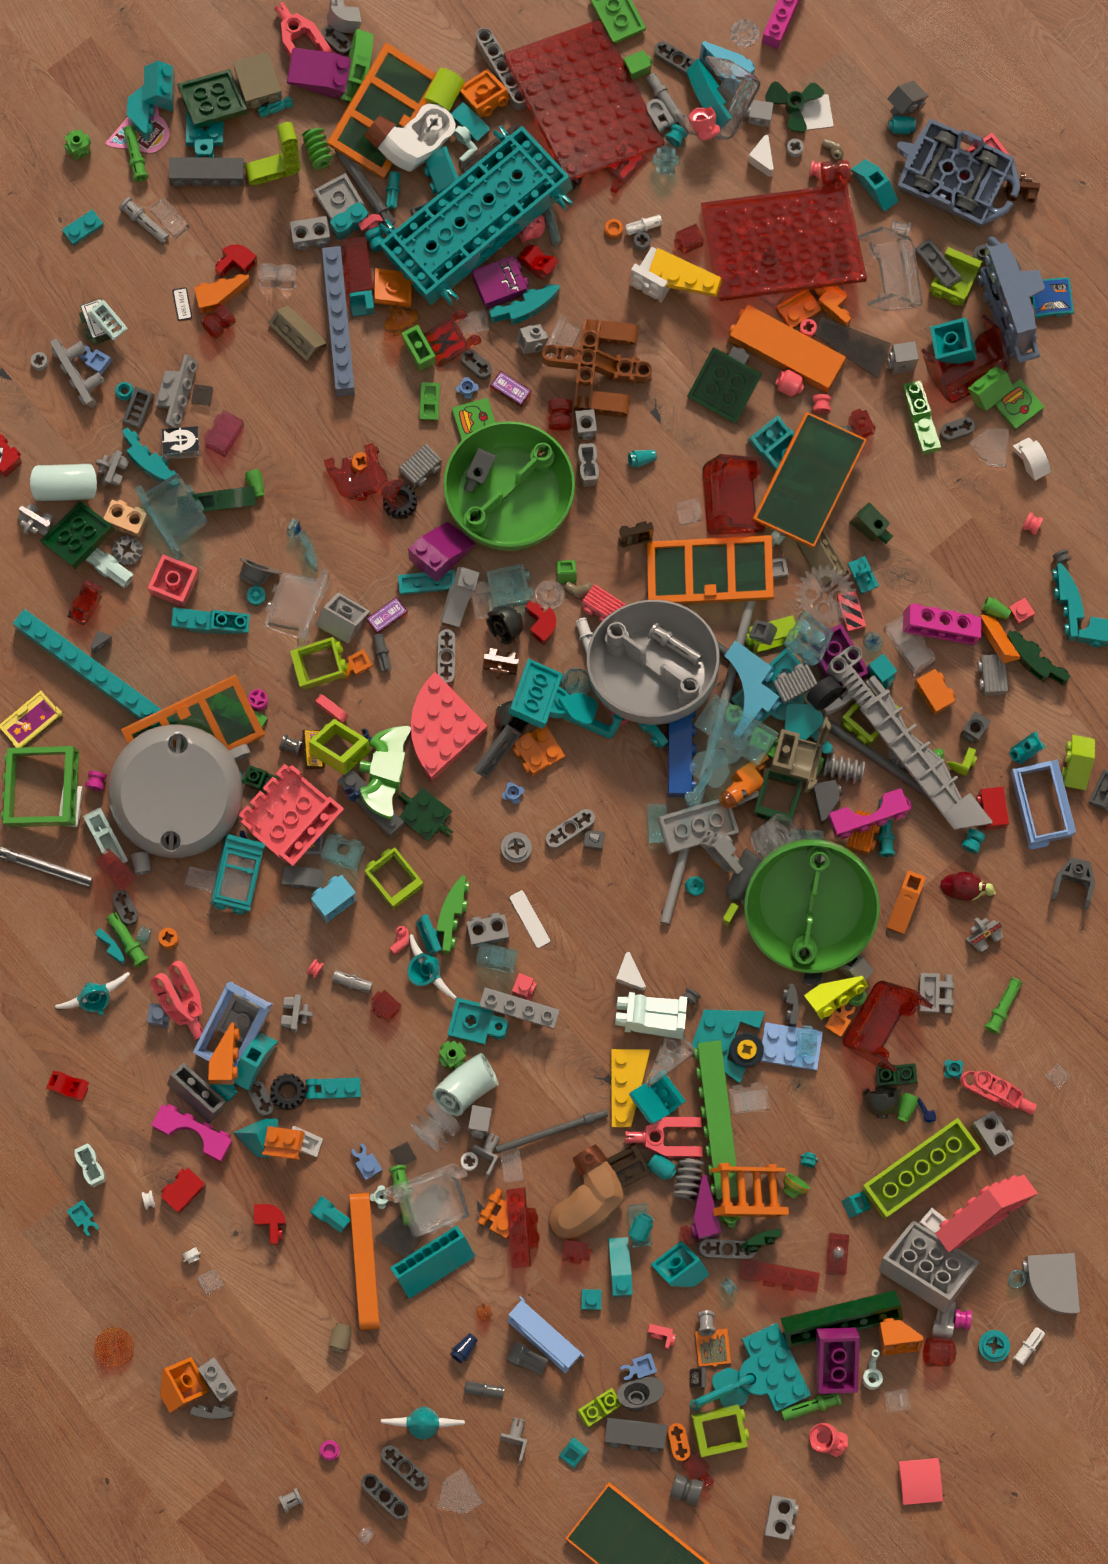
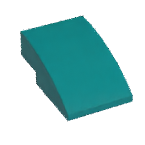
M777 415L746 440L772 470L776 472L795 432L789 429L779 415ZM800 440L797 448L811 454ZM793 455L782 478L789 480L809 462Z

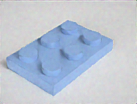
M765 1022L762 1038L764 1055L760 1062L817 1071L823 1032Z

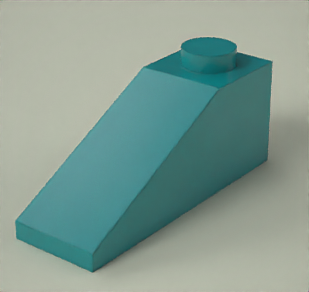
M628 1237L608 1238L612 1298L632 1297L633 1289Z

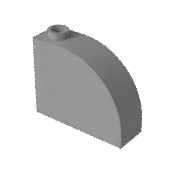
M1075 1253L1026 1256L1025 1261H1022L1023 1273H1026L1027 1284L1035 1300L1047 1310L1057 1314L1072 1315L1080 1313Z

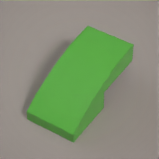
M421 382L420 419H439L440 383Z

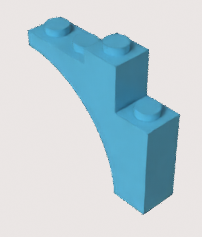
M735 641L724 656L737 670L743 685L744 709L741 721L734 732L736 737L742 739L749 736L753 730L751 728L752 724L762 718L764 715L763 709L770 713L772 710L776 711L781 704L779 701L781 696L763 684L765 681L768 683L773 677L774 673L772 671L774 667L741 643Z

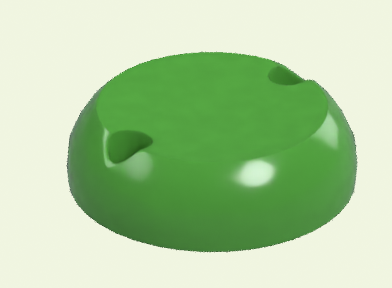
M506 421L483 426L470 433L456 446L446 466L443 489L449 513L455 524L465 535L478 544L491 549L518 551L544 542L562 526L572 507L575 480L568 455L552 436L530 424ZM480 448L496 457L483 485H478L473 494L464 490L468 481L464 477L476 451ZM544 452L540 457H537L539 453ZM475 470L474 475L479 477L480 472Z
M803 839L780 846L760 862L747 885L744 911L751 937L767 957L790 970L819 973L834 970L849 963L866 948L877 928L880 901L877 885L872 874L862 860L852 851L831 841ZM823 855L825 860L821 862V857Z

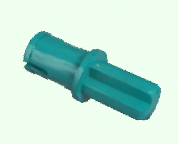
M389 172L388 187L386 188V207H389V209L397 207L401 176L398 172Z

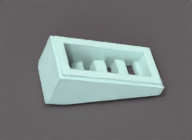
M104 299L88 312L91 318L113 341L128 329ZM101 309H104L105 312L98 316L97 313ZM108 314L110 317L103 322L102 318ZM114 320L115 323L108 328L107 324ZM117 325L121 327L115 333H112L111 330Z

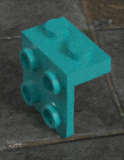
M663 1070L658 1072L647 1083L629 1093L633 1103L639 1108L644 1118L650 1124H655L662 1118L672 1114L686 1102Z

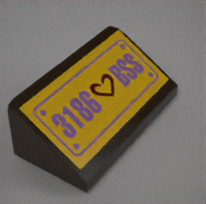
M302 730L306 770L325 768L324 762L312 756L309 748L310 739L321 730Z

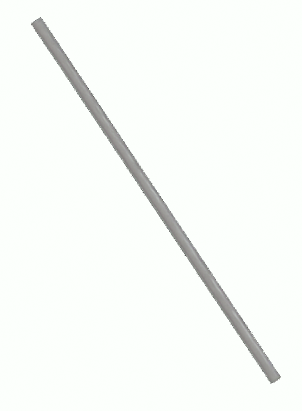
M746 601L736 637V641L743 646L756 601ZM731 662L729 663L691 807L702 804L737 674V670ZM690 848L679 851L661 923L670 924Z

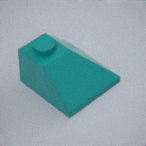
M680 1241L651 1263V1266L670 1286L694 1287L709 1276L701 1260L683 1241Z

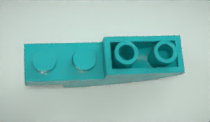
M548 284L539 290L530 289L523 294L522 302L514 301L508 306L503 307L499 305L493 307L492 310H489L491 324L509 319L511 325H514L537 315L547 308L559 295V284Z
M128 427L122 431L123 438L130 446L127 449V454L134 464L154 480L177 489L179 487V477L174 470H169L167 467L169 464L163 455L159 457L156 452L151 455L147 446L144 445L142 447L139 443L140 438L135 431L131 432Z
M1058 563L1055 570L1052 571V579L1056 581L1054 599H1057L1058 605H1065L1063 606V617H1066L1067 624H1064V634L1068 635V641H1076L1078 638L1077 623L1082 622L1084 619L1083 604L1073 578L1062 563Z
M173 607L171 628L189 630L188 632L246 634L249 633L250 614L219 610L209 612Z

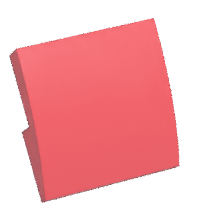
M938 1458L899 1461L903 1505L943 1501Z

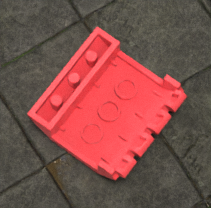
M284 764L276 773L279 779L277 780L272 777L263 787L266 793L264 794L259 791L250 801L253 808L251 809L247 805L238 816L242 819L240 823L259 842L265 843V847L278 858L294 866L344 811V808L331 797L327 798L309 783L293 765L288 767Z

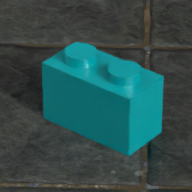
M883 653L868 664L867 668L870 673L867 678L875 676L885 690H887L894 684L893 681L896 679L895 676L898 671Z

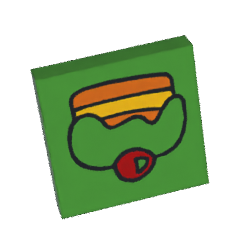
M1021 379L1013 384L1014 389L994 404L995 408L1014 430L1044 409V405Z
M488 398L452 407L461 441L473 431L488 424L496 423Z

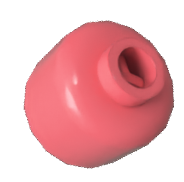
M789 369L784 372L781 371L775 382L777 390L789 397H794L797 393L800 394L804 388L802 376Z

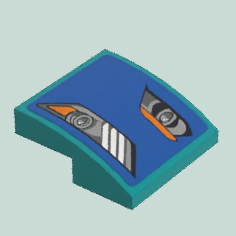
M1070 278L1043 279L1045 290L1032 296L1033 305L1036 309V319L1053 315L1060 317L1075 314Z

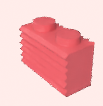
M595 584L581 604L585 613L591 616L594 614L599 618L600 622L617 609L626 605Z

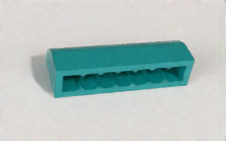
M456 1225L393 1265L390 1269L410 1299L476 1256L464 1234Z

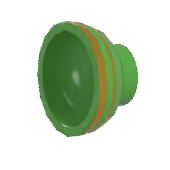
M790 1173L785 1174L783 1181L785 1187L783 1191L790 1197L797 1198L798 1195H803L810 1189L809 1185L799 1177Z

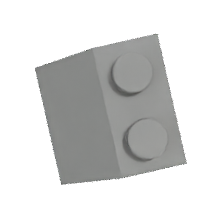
M337 593L323 607L315 625L324 632H328L340 641L348 644L358 633L370 610Z

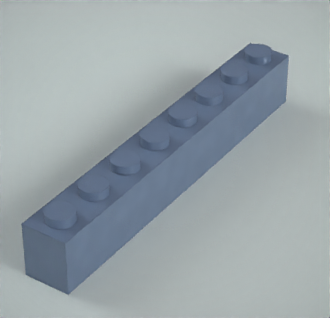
M341 246L322 248L336 396L355 395Z

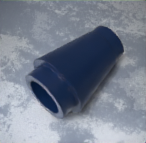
M469 1333L452 1348L450 1353L452 1358L461 1364L467 1361L478 1342L477 1338Z

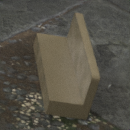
M289 305L276 310L268 322L306 361L313 357L317 349L325 346L327 343Z
M816 526L810 527L803 535L811 538ZM824 529L814 549L798 542L822 586H826L834 579L844 577L849 573Z

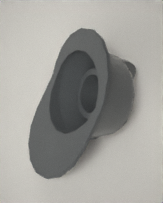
M240 557L243 564L239 577L250 584L260 585L272 573L283 574L278 569L257 564L249 559Z
M644 1377L621 1385L617 1391V1398L629 1410L640 1412L648 1405L662 1398L664 1385L658 1378Z

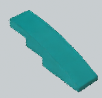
M697 58L686 70L702 107H711L714 110L716 124L722 129L732 119V116L724 106L726 101L718 91L720 86L700 58Z

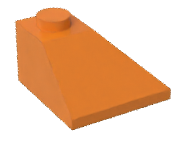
M888 1318L880 1322L881 1356L921 1350L923 1336L904 1322L894 1320V1318Z
M192 1357L162 1370L160 1396L169 1413L190 1404L210 1392Z

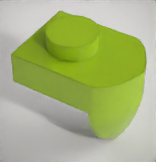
M969 747L962 764L947 761V765L958 774L966 776L970 766L974 767L977 756H974L976 750Z

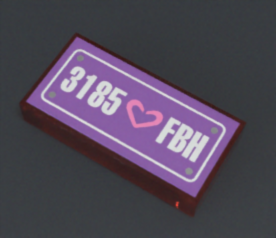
M502 371L498 373L490 385V388L522 407L532 393V390Z
M395 597L367 617L366 621L376 634H380L405 616L408 611L400 600Z

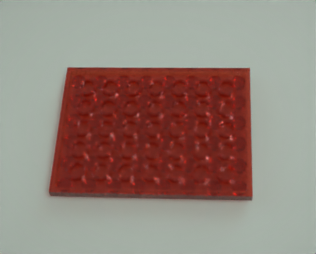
M601 19L504 53L503 57L556 163L569 175L570 180L665 145L661 133L650 118L647 106Z
M847 183L701 203L713 272L722 279L718 292L719 301L867 281Z

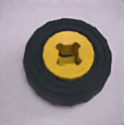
M744 1032L732 1039L729 1046V1054L737 1065L752 1067L761 1061L764 1055V1045L757 1035Z

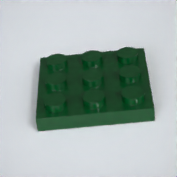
M230 69L177 84L195 129L248 114L247 107Z
M713 347L687 397L736 424L763 373Z
M79 501L40 541L58 557L76 569L116 529Z

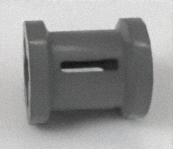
M284 734L279 750H286L294 753V756H298L303 740L297 741Z

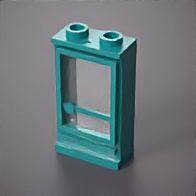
M230 834L224 837L209 904L214 905V908L219 910H225V908L232 909L233 913L244 915V913L250 911L265 843Z

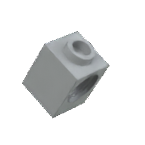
M751 100V106H747L745 117H749L748 124L770 127L773 103Z
M594 409L575 411L577 438L589 440L595 437L597 428ZM583 423H589L591 427L585 429L581 425Z

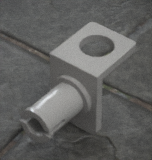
M492 1133L488 1134L482 1148L474 1145L472 1153L492 1162L486 1173L485 1180H488L498 1159V1156L493 1154V1151L500 1138L496 1135L493 1142H491L494 1136Z
M513 1418L510 1433H501L500 1441L522 1446L518 1465L521 1466L527 1439L521 1438L525 1420L520 1419L519 1426H517L518 1418Z

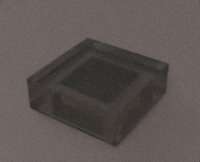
M194 384L191 403L210 406L213 387Z
M408 1142L390 1150L397 1165H407L417 1159Z

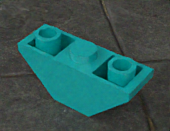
M141 86L128 97L126 115L128 122L135 127V130L145 140H149L150 134H153L151 117H154L155 107L143 101V86Z
M864 159L850 169L883 212L899 202L890 180L879 166Z
M260 1033L253 1039L237 1065L238 1078L234 1079V1084L249 1091L277 1046L278 1041L263 1033Z

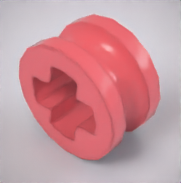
M812 161L809 177H819L821 162L815 163Z
M812 319L803 320L800 325V332L808 337L814 336L817 329L816 322ZM806 325L813 327L811 332H807V329L804 330Z
M315 959L309 967L307 974H312L314 979L317 978L324 964L318 963V960Z

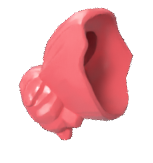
M711 107L696 108L690 113L688 117L689 123L698 134L700 140L706 141L720 133L721 129L716 124V114Z
M819 1423L810 1430V1444L817 1452L830 1453L832 1456L838 1457L848 1448V1436L843 1432H838L836 1428L828 1423Z

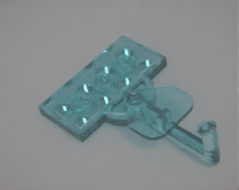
M714 693L693 725L708 735L709 738L707 740V751L697 753L690 764L691 774L698 778L699 781L692 792L685 794L686 805L693 807L707 785L713 788L722 786L730 774L728 765L738 762L742 757L759 767L778 738L779 733Z

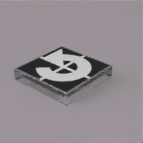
M199 426L161 429L163 460L201 456Z

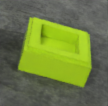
M731 903L723 917V924L729 926L738 909V905Z

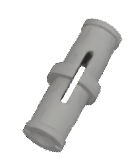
M335 970L332 982L347 986L348 989L360 990L367 994L370 993L373 982L361 979L355 974L350 975Z

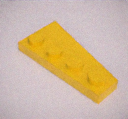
M659 248L656 249L649 269L653 274L666 280L668 288L717 297L722 283L721 277Z
M611 1049V1128H631L636 1105L633 1103L629 1093L642 1085L650 1049Z

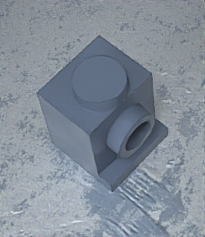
M150 1003L147 1018L148 1025L168 1029L170 1017L164 1012L161 1004Z

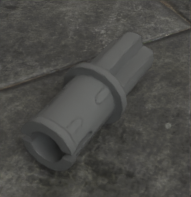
M384 634L374 635L372 639L381 672H388L392 668L388 655L390 652L386 647Z
M466 1381L464 1392L481 1395L483 1398L487 1396L503 1399L504 1387L488 1385L487 1382L482 1384Z

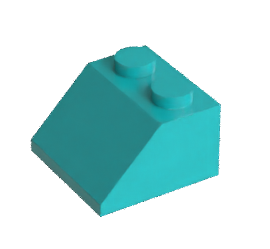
M158 60L144 66L143 101L170 112L174 111L176 77L172 65Z
M446 146L425 160L423 170L426 178L430 177L431 183L429 185L433 194H440L459 178Z
M966 317L930 327L936 361L961 364L977 359L972 329Z

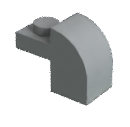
M330 0L329 11L326 17L330 26L343 33H354L355 29H359L361 24L359 7H345L344 0Z

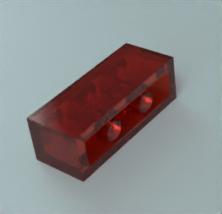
M366 237L345 239L344 246L341 247L342 258L346 257L347 264H343L344 274L349 276V281H346L347 293L372 290L373 296L374 289Z

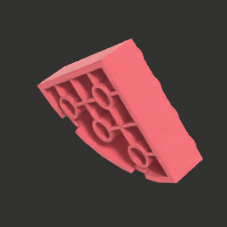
M436 672L430 676L418 693L411 717V736L415 756L422 771L431 782L487 732V725Z
M1014 1175L1008 1180L1004 1179L1000 1183L996 1182L990 1187H984L979 1191L980 1195L977 1198L973 1197L965 1203L967 1206L964 1209L960 1208L955 1211L950 1221L947 1219L939 1225L940 1229L935 1234L946 1250L951 1252L963 1246L970 1239L973 1240L1007 1218L1009 1216L1007 1212L1011 1213L1017 1208L1019 1209L1037 1195V1191L1026 1176L1016 1177Z

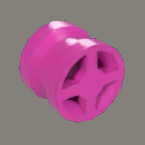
M255 689L250 692L248 700L252 709L255 711L264 710L268 705L267 694L261 689Z
M88 771L89 779L85 787L91 790L104 791L103 783L107 775L97 771Z
M955 1309L953 1318L954 1329L961 1327L965 1330H970L972 1311L961 1312L960 1309Z

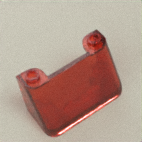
M719 454L704 464L702 476L707 532L710 535L761 533L766 530V526L752 520L756 512L753 480L761 473L759 458Z

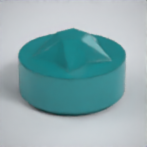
M260 586L250 587L247 591L248 602L255 606L264 603L266 599L265 590Z
M697 876L689 877L685 882V890L693 896L701 895L705 890V882Z

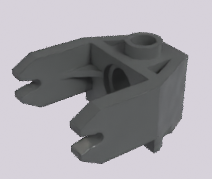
M1071 857L1055 876L1050 900L1055 901L1060 883L1066 880L1085 885L1087 891L1083 909L1088 910L1095 886L1091 863Z

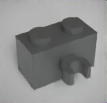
M915 81L899 85L887 98L894 106L890 113L893 116H897V114L912 113L914 110L919 111L926 104L925 100L928 98V95Z

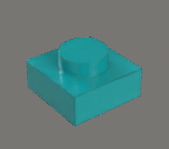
M582 1289L581 1310H601L602 1290Z

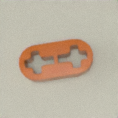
M675 1423L668 1429L671 1452L675 1460L685 1461L690 1456L686 1430L682 1424ZM674 1427L682 1430V1433L679 1435L680 1441H677L676 1436L671 1434L674 1431ZM679 1443H681L682 1449L687 1451L684 1454V1458L676 1455Z

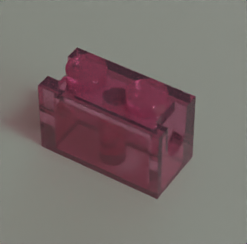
M223 410L222 414L216 416L213 428L211 430L208 429L204 442L207 448L226 457L243 430L244 422Z

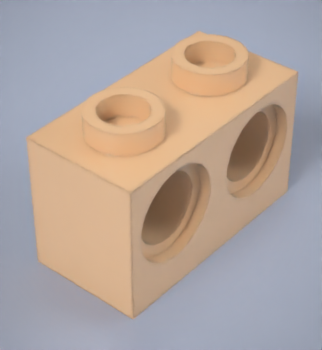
M112 500L103 519L109 522L116 530L140 539L148 521V516L145 513L146 511L139 507L134 509L122 500ZM116 511L123 513L120 517L113 516ZM134 518L140 519L138 524H131L130 521Z

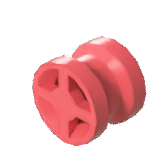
M826 394L813 396V413L828 414L831 412V407L829 406L831 396Z
M1030 512L1022 529L1029 530L1033 535H1036L1043 518H1037Z

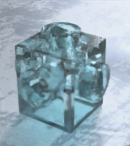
M670 146L657 147V154H653L652 165H656V173L675 174V166L679 165V155H676L675 148Z

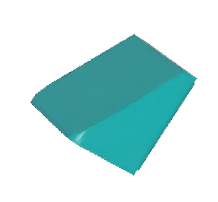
M863 1191L842 1200L849 1218L871 1209Z
M573 1437L559 1457L575 1468L589 1449Z

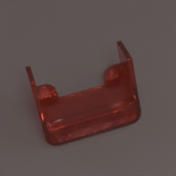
M986 315L981 316L986 331L981 333L975 341L977 349L976 360L961 364L952 363L946 367L944 362L938 361L926 349L921 350L929 375L949 403H956L969 396L968 388L995 366L1007 373L1010 370V361L1000 328Z
M879 981L871 989L845 1034L843 1045L872 1064L896 1072L897 1068L888 1061L889 1051L883 1046L901 1015L910 1016L914 1014L919 1005L931 1009L934 1005L914 989L886 981Z

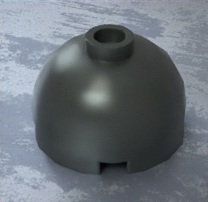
M504 605L487 613L489 615L486 619L488 628L495 638L497 634L501 637V643L508 645L520 636L523 630V620L518 610Z
M512 701L500 704L496 709L494 724L499 733L503 731L507 724L520 732L524 731L529 724L522 719L508 714Z
M875 1087L876 1090L870 1091V1088L863 1089V1105L868 1112L875 1114L876 1118H888V1115L895 1113L901 1104V1089L898 1091L895 1087Z

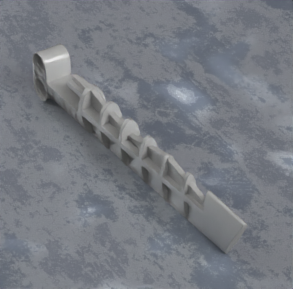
M850 646L833 658L827 667L828 674L838 682H841L843 684L842 687L848 690L847 694L850 693L852 695L851 699L856 700L855 704L860 705L861 712L953 829L991 824L992 820L971 793L963 799L961 798L953 782L958 777L952 778L944 763V759H941L927 747L930 741L923 744L910 733L917 725L914 724L908 729L906 728L899 714L903 707L901 706L897 709L889 689L885 690L875 676H872L864 683L853 669L862 657L861 649L857 646ZM848 653L855 654L856 660L850 659ZM833 664H839L841 671L835 670Z

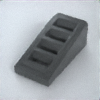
M135 387L122 422L141 428L155 394ZM140 394L147 397V400L145 401L137 397ZM137 401L145 405L142 408L135 405V402ZM132 409L142 411L141 415L132 412ZM132 415L139 418L138 422L129 419V416Z

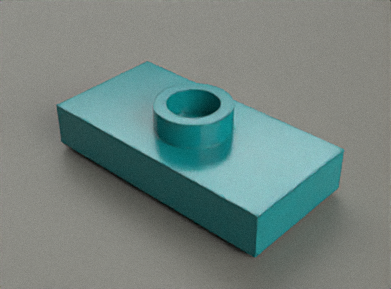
M426 914L416 921V925L428 955L435 956L442 949L437 939V931L433 928L429 916Z

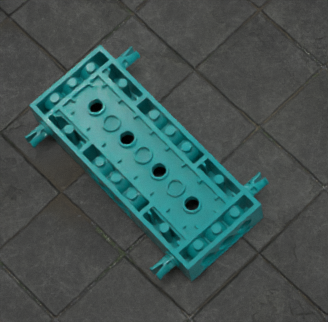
M499 126L501 133L495 129L493 134L501 143L397 229L388 219L385 222L389 228L382 223L380 224L379 228L387 235L379 243L383 254L398 271L404 274L403 276L407 281L410 280L412 282V286L430 306L442 296L449 305H453L450 297L455 301L459 299L451 290L456 284L557 202L564 211L567 210L565 203L570 207L573 205V202L565 195L573 189L569 175L523 126L511 135L508 134L503 126ZM520 172L523 174L520 179H513L515 173ZM487 196L494 197L491 203H485L484 199ZM460 219L465 220V224L462 227L455 225ZM430 243H435L437 247L434 250L430 251L427 249Z

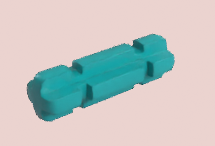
M288 96L283 98L282 101L280 99L275 103H269L266 107L264 105L258 107L259 116L263 118L268 116L269 113L271 115L284 110L285 107H292V98Z

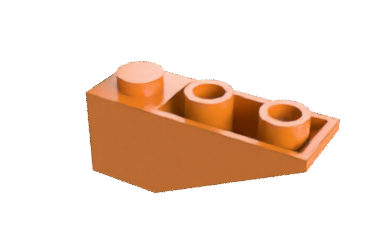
M239 274L232 279H218L215 283H201L194 287L200 314L217 311L250 284L249 275Z
M907 871L886 928L905 934L926 879L925 876Z
M231 1022L209 1060L208 1080L210 1084L234 1085V1079L238 1078V1067H235V1059L239 1058V1048H236V1040L240 1038V1030L234 1022Z

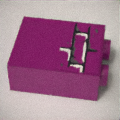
M514 256L472 271V279L485 310L522 297L529 287L527 278L522 277L520 272L522 271L519 260H515Z

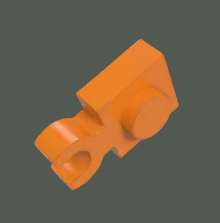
M365 649L347 657L349 661L347 663L348 670H346L347 677L343 679L349 678L353 671L356 675H359L374 667Z
M840 1006L841 1012L834 1011L824 1028L841 1038L851 1022L847 1016L854 1013V1006L850 1011H846L844 1006Z

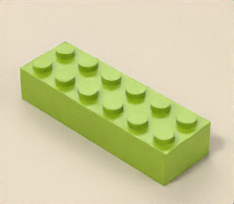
M956 1118L868 1181L861 1189L885 1220L969 1160L981 1148L959 1118Z

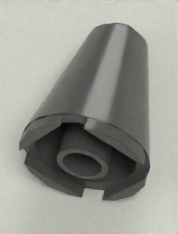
M747 848L742 852L739 859V864L743 870L739 874L733 873L726 888L728 892L726 896L735 903L737 900L741 902L745 899L749 880L762 861L761 858Z

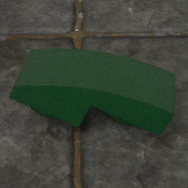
M249 765L242 783L266 793L263 787L272 777L277 780L279 777Z
M915 1063L876 1067L878 1086L918 1083Z
M781 1229L759 1233L740 1245L739 1250L755 1253L764 1245L775 1244V1241L782 1237Z

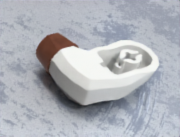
M428 103L421 107L416 117L409 121L404 128L396 127L395 123L379 115L364 137L394 165L410 172L425 163L426 159L442 147L445 141L454 133L456 123L453 116L445 108Z

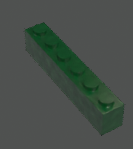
M893 1290L780 1319L788 1348L815 1342L816 1329L856 1328L857 1331L879 1326L880 1322L888 1318L903 1320L901 1303L896 1291Z

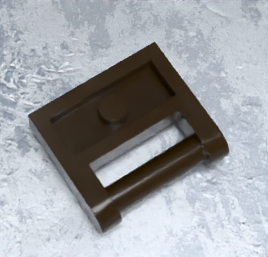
M643 521L631 528L622 526L619 530V546L627 547L652 540L654 531L652 522L647 523Z
M631 1143L630 1147L609 1157L607 1161L611 1166L632 1154L635 1155V1159L614 1169L623 1188L651 1174L635 1143Z

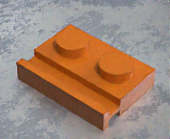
M808 288L776 306V310L779 311L784 322L793 329L801 325L803 320L811 319L822 312V308L814 296L811 295Z
M268 1126L264 1142L265 1150L262 1152V1155L299 1160L300 1157L298 1155L302 1149L305 1132Z

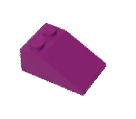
M293 48L286 83L338 99L346 91L351 58L331 52Z
M446 522L421 536L408 549L409 560L435 582H438L475 546V543L452 524Z
M706 1175L701 1177L692 1223L691 1227H689L691 1237L696 1238V1242L719 1237L722 1233L718 1216L713 1214L715 1205Z

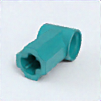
M323 1196L318 1199L309 1211L322 1222L325 1221L340 1233L345 1230L351 1221L350 1218L336 1209L335 1205Z

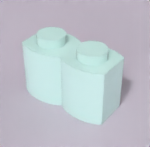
M85 1144L75 1149V1158L83 1168L84 1178L89 1185L94 1188L105 1183V1172L98 1164V1158L93 1148L89 1144Z

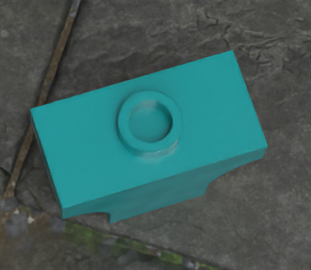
M1090 617L1087 628L1078 631L1076 642L1087 643L1091 647L1097 648L1101 646L1108 647V619Z

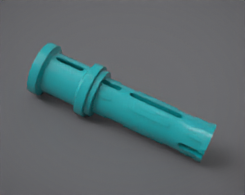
M892 819L888 820L887 824L880 826V834L878 836V841H880L879 857H893L896 855L893 848L895 836L892 834Z

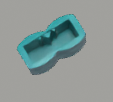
M361 202L355 203L346 212L339 213L331 219L330 228L337 240L345 239L351 235L353 230L360 229L358 224L368 217V212Z

